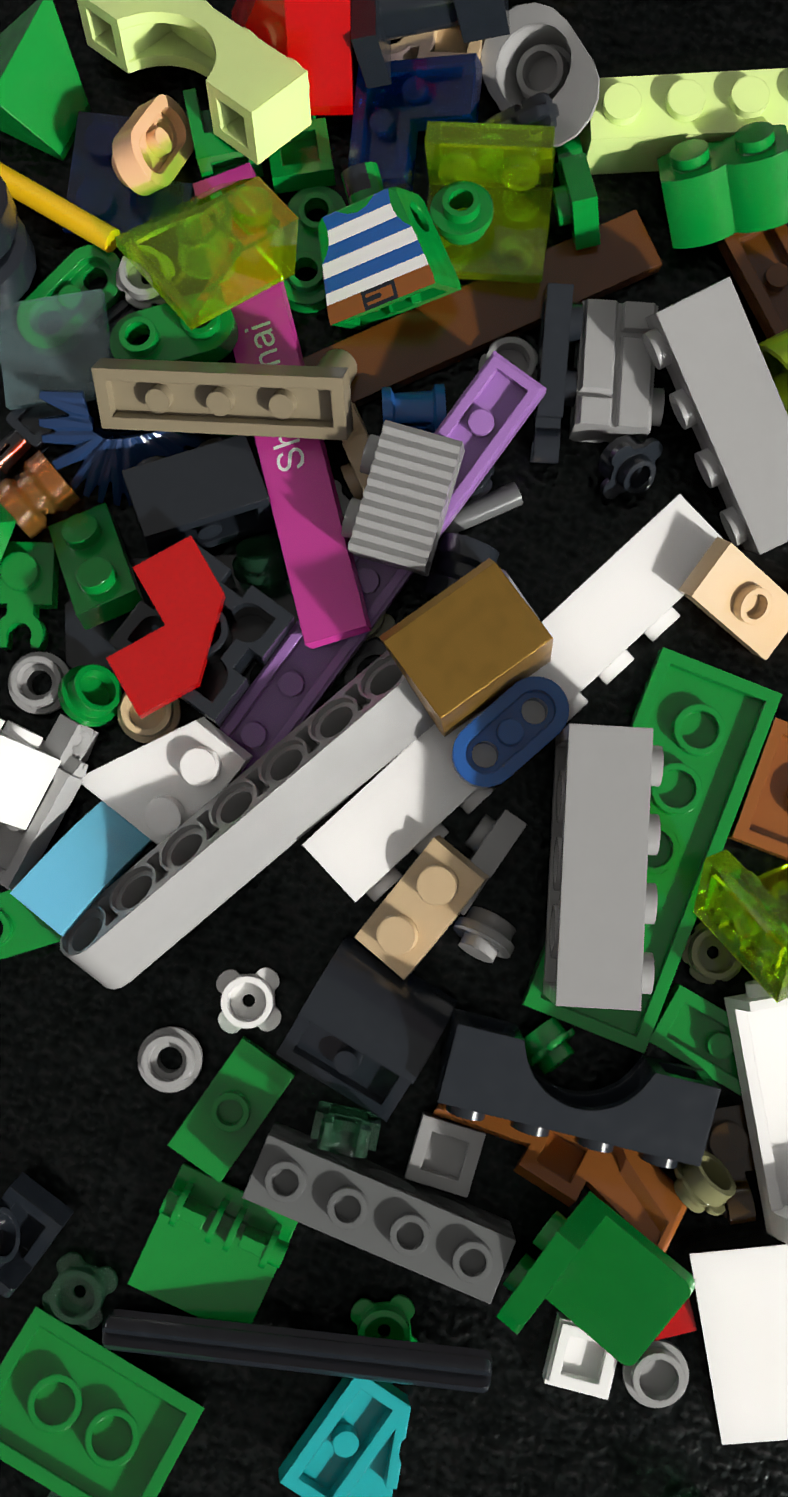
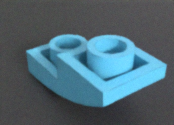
M101 801L42 857L10 894L59 935L65 937L105 889L132 866L151 844L152 840L105 802Z

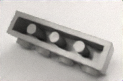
M727 277L645 317L650 331L643 334V339L655 367L658 370L666 367L676 391L669 394V400L678 422L685 430L690 427L693 428L702 449L694 455L702 478L709 488L718 486L727 509L720 512V518L729 539L735 546L743 544L745 550L761 555L788 542V414L730 277Z

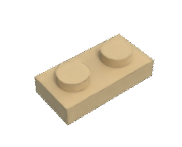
M438 835L431 840L356 934L355 938L404 980L426 956L487 881L489 876L443 837Z

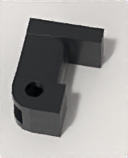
M351 0V41L367 89L391 84V40L457 26H460L464 43L509 35L508 0Z

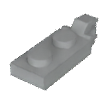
M63 714L59 715L46 741L42 740L38 748L61 760V763L27 829L24 830L0 822V884L11 891L43 856L83 782L82 778L85 777L88 764L85 762L88 760L99 735L92 728L83 726Z

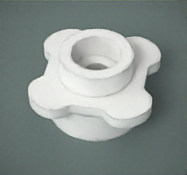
M268 967L259 969L255 974H239L233 969L224 971L216 982L218 991L222 993V1012L218 1016L220 1027L231 1034L237 1033L241 1028L249 1029L257 1026L266 1032L275 1029L282 1017L281 1011L275 1006V990L280 984L278 974ZM247 994L253 995L255 998L254 1005L246 1006L243 1003V997Z

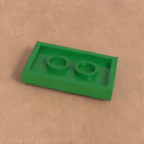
M35 1307L0 1364V1460L61 1497H157L200 1418L204 1407L38 1307Z

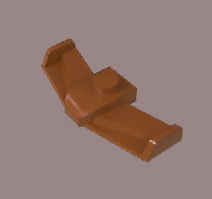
M438 1103L432 1113L435 1117L446 1118L526 1146L513 1170L568 1207L576 1202L584 1185H586L599 1199L666 1253L687 1207L677 1196L674 1189V1181L660 1167L642 1160L638 1156L637 1151L614 1146L611 1153L597 1152L577 1144L574 1141L575 1136L550 1130L547 1137L532 1136L511 1127V1120L486 1114L482 1121L466 1120L449 1113L445 1109L446 1104Z

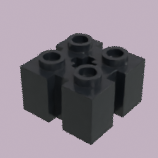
M197 544L225 594V601L219 622H217L219 628L215 631L218 640L210 646L201 685L183 695L180 699L220 728L250 687L247 679L242 676L243 672L253 660L263 667L266 665L295 625V619L291 613L253 585H251L243 597L232 591L236 584L231 569ZM140 600L109 640V643L116 651H119L163 627L165 624L156 608L153 610Z

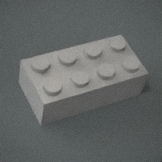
M569 723L555 737L543 994L555 1006L641 1011L642 994H651L653 991L654 956L652 952H644L645 924L654 925L658 894L656 883H647L648 855L658 854L661 824L659 814H650L651 786L659 787L661 785L664 766L662 746L653 745V728Z

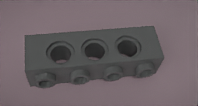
M277 1121L274 1122L242 1197L488 1304L492 1302L516 1242L509 1220L427 1185L405 1179L404 1175Z

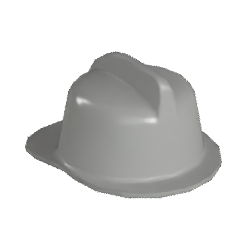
M536 2L517 5L509 10L510 34L485 39L481 51V75L488 92L501 111L516 104L521 105L522 109L521 101L539 92L548 93L552 102L557 104L560 115L556 118L557 126L553 131L536 139L531 138L529 134L530 141L526 144L542 149L561 146L578 136L591 120L599 100L600 77L593 59L573 28L553 7Z

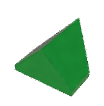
M36 0L0 33V131L64 161L91 108L53 0Z

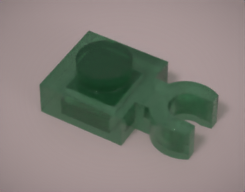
M319 1101L311 1138L318 1139L317 1148L343 1156L366 1158L368 1150L376 1151L381 1118L367 1110Z

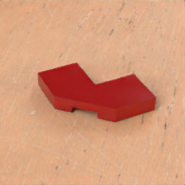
M191 535L132 567L165 625L106 657L141 719L200 687L217 622H219L225 601V594Z

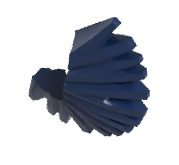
M83 390L39 391V398L68 413L39 418V426L55 430L41 435L43 443L74 445L52 460L55 469L58 470L83 460L70 485L76 489L86 478L83 495L88 498L96 485H98V502L103 503L109 482L111 481L113 504L120 506L121 496L124 493L130 506L131 503L122 474L123 470L136 467L137 464L149 457H169L188 451L189 449L186 446L197 448L206 441L196 433L144 430L105 432L93 426L94 418L90 415L91 409L86 402Z

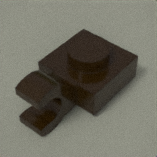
M743 1101L718 1104L705 1151L713 1154L725 1165L736 1185V1193L723 1204L726 1210L721 1216L722 1218H728L730 1225L756 1221L754 1200L745 1174L746 1171L755 1170L744 1104Z

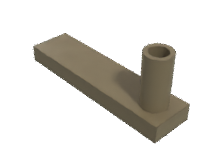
M332 349L326 352L317 366L100 358L91 367L103 429L348 440L353 431L350 385L357 374V364L353 356L342 349Z

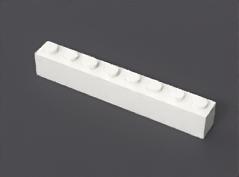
M681 494L675 497L542 621V624L553 637L551 661L529 677H544L554 681L562 688L569 703L567 722L588 703V700L580 693L597 676L607 685L635 659L626 650L643 633L653 642L680 617V614L672 607L684 596L679 591V588L717 537L722 538ZM527 701L523 704L521 712L527 722L538 724L544 720L545 709L542 704L537 701ZM485 709L446 737L442 735L434 724L404 749L302 844L355 902L365 893L374 902L378 900L402 877L401 873L394 867L412 849L420 855L431 840L438 835L444 838L449 831L441 822L459 805L469 814L496 789L495 787L478 788L469 785L459 777L452 763V748L458 734ZM482 743L473 748L472 758L478 766L487 768L495 764L497 754L491 745Z

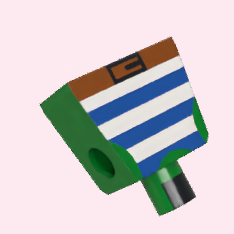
M363 162L345 169L341 173L349 206L322 217L318 224L330 325L361 330L461 290L459 278L426 204L420 195L397 186L384 189L376 162Z

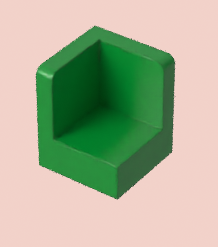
M196 89L183 90L196 159L202 180L246 163L251 164L257 178L263 177L262 162L257 165L213 133L210 109L201 111Z

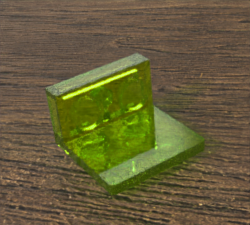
M428 121L425 151L430 184L426 205L429 213L435 194L444 186L458 181H469L481 185L489 192L493 201L494 214L492 222L485 234L476 242L468 245H456L446 241L439 234L458 278L525 283L541 282L543 279L553 199L552 188H554L555 126ZM459 208V209H456V210L462 211V210H466V209H468V208Z
M727 849L706 857L693 912L777 1003L788 998V863L756 876L753 872L747 870Z

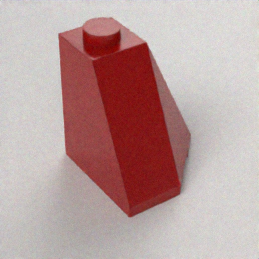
M236 0L232 9V21L241 27L248 28L259 39L286 57L293 58L308 71L311 116L353 115L351 0Z

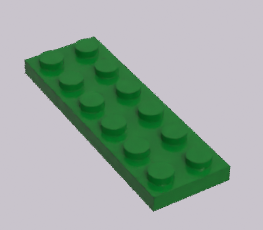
M665 647L659 650L629 726L653 728V745L662 746L664 754L661 785L659 787L651 786L650 814H659L661 824L658 854L648 855L647 883H656L658 894L654 925L645 924L644 952H652L654 956L653 991L651 994H642L641 1011L555 1006L543 994L544 943L521 1003L523 1005L645 1054L782 697L781 693Z

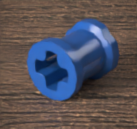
M435 384L432 391L394 393L391 387H381L383 424L385 420L434 433L446 417L444 384Z

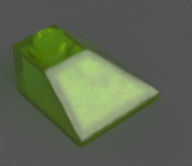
M257 176L218 184L116 236L115 239L117 248L186 325L193 330L295 274L299 218Z

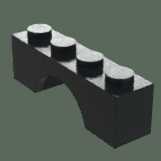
M456 1008L453 1009L434 1082L437 1102L446 1104L445 1109L457 1117L471 1121H482L485 1118V1114L511 1120L510 1125L514 1129L537 1137H547L549 1131L552 1130L575 1136L574 1141L577 1144L602 1153H611L614 1146L637 1151L638 1156L642 1160L668 1169L676 1168L678 1162L701 1166L721 1088L705 1070L645 1055L641 1056L624 1077L609 1086L591 1091L564 1089L545 1080L530 1066L527 1060L525 1042L516 1023Z

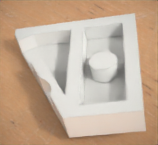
M202 717L85 774V777L82 778V785L158 845L234 781L253 756L205 717Z

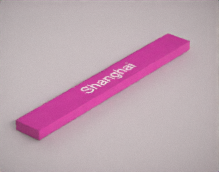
M246 163L193 183L219 295L229 305L238 326V340L233 349L236 363L305 366L256 172L250 163ZM254 436L305 645L310 649H314L372 631L354 557L348 550L349 538L341 535L344 517L324 439Z

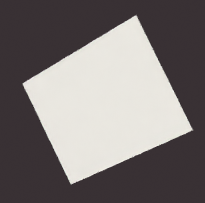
M788 1245L691 1253L690 1260L695 1280L722 1445L788 1440Z

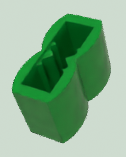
M763 121L749 123L738 129L735 135L721 142L690 139L675 145L669 153L657 158L674 249L705 246L723 240L734 233L765 231L788 223V132L786 125H772L769 122Z

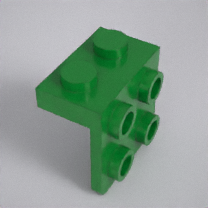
M589 1191L568 1219L557 1210L533 1241V1244L542 1251L541 1255L535 1260L526 1253L510 1273L503 1286L512 1295L496 1317L518 1335L544 1299H547L621 1364L632 1366L690 1297L695 1288V1280L686 1269Z

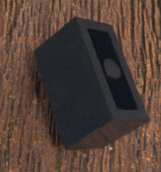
M238 435L228 439L223 437L212 438L204 441L195 449L169 457H149L137 464L136 467L122 471L130 503L149 557L156 555L190 535L196 544L203 549H207L272 528L270 499L245 435Z

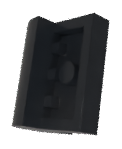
M347 934L305 1002L276 1055L387 1122L409 1085L414 1083L442 1035L458 1000L413 973L403 980L363 944Z

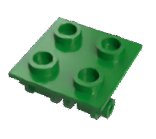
M183 1163L172 1188L170 1187L161 1205L160 1214L128 1281V1285L198 1318L252 1324L277 1268L281 1265L298 1222L243 1199L245 1191L223 1181L219 1183L208 1174Z

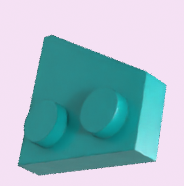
M343 1377L279 1467L280 1483L301 1497H392L393 1489L398 1487L401 1469L400 1447L402 1441L406 1438L411 1410L408 1395L389 1382Z

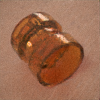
M40 450L25 462L24 472L19 475L21 478L18 481L5 478L0 482L1 505L17 521L16 523L31 539L47 527L46 515L49 512L53 514L57 510L67 511L81 500Z

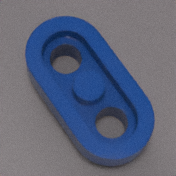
M539 676L521 679L511 686L458 734L452 748V763L459 777L469 785L478 788H492L502 784L565 727L569 717V703L562 688L554 681ZM537 701L542 704L545 709V718L541 723L531 724L523 718L521 709L525 702ZM478 744H489L495 749L497 759L493 766L483 768L473 761L472 751Z

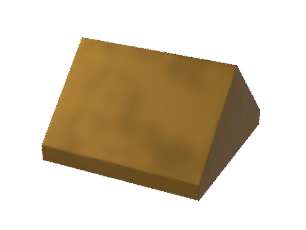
M490 558L379 636L444 737L496 701L516 682L531 676L549 663L553 646L552 635L498 565Z

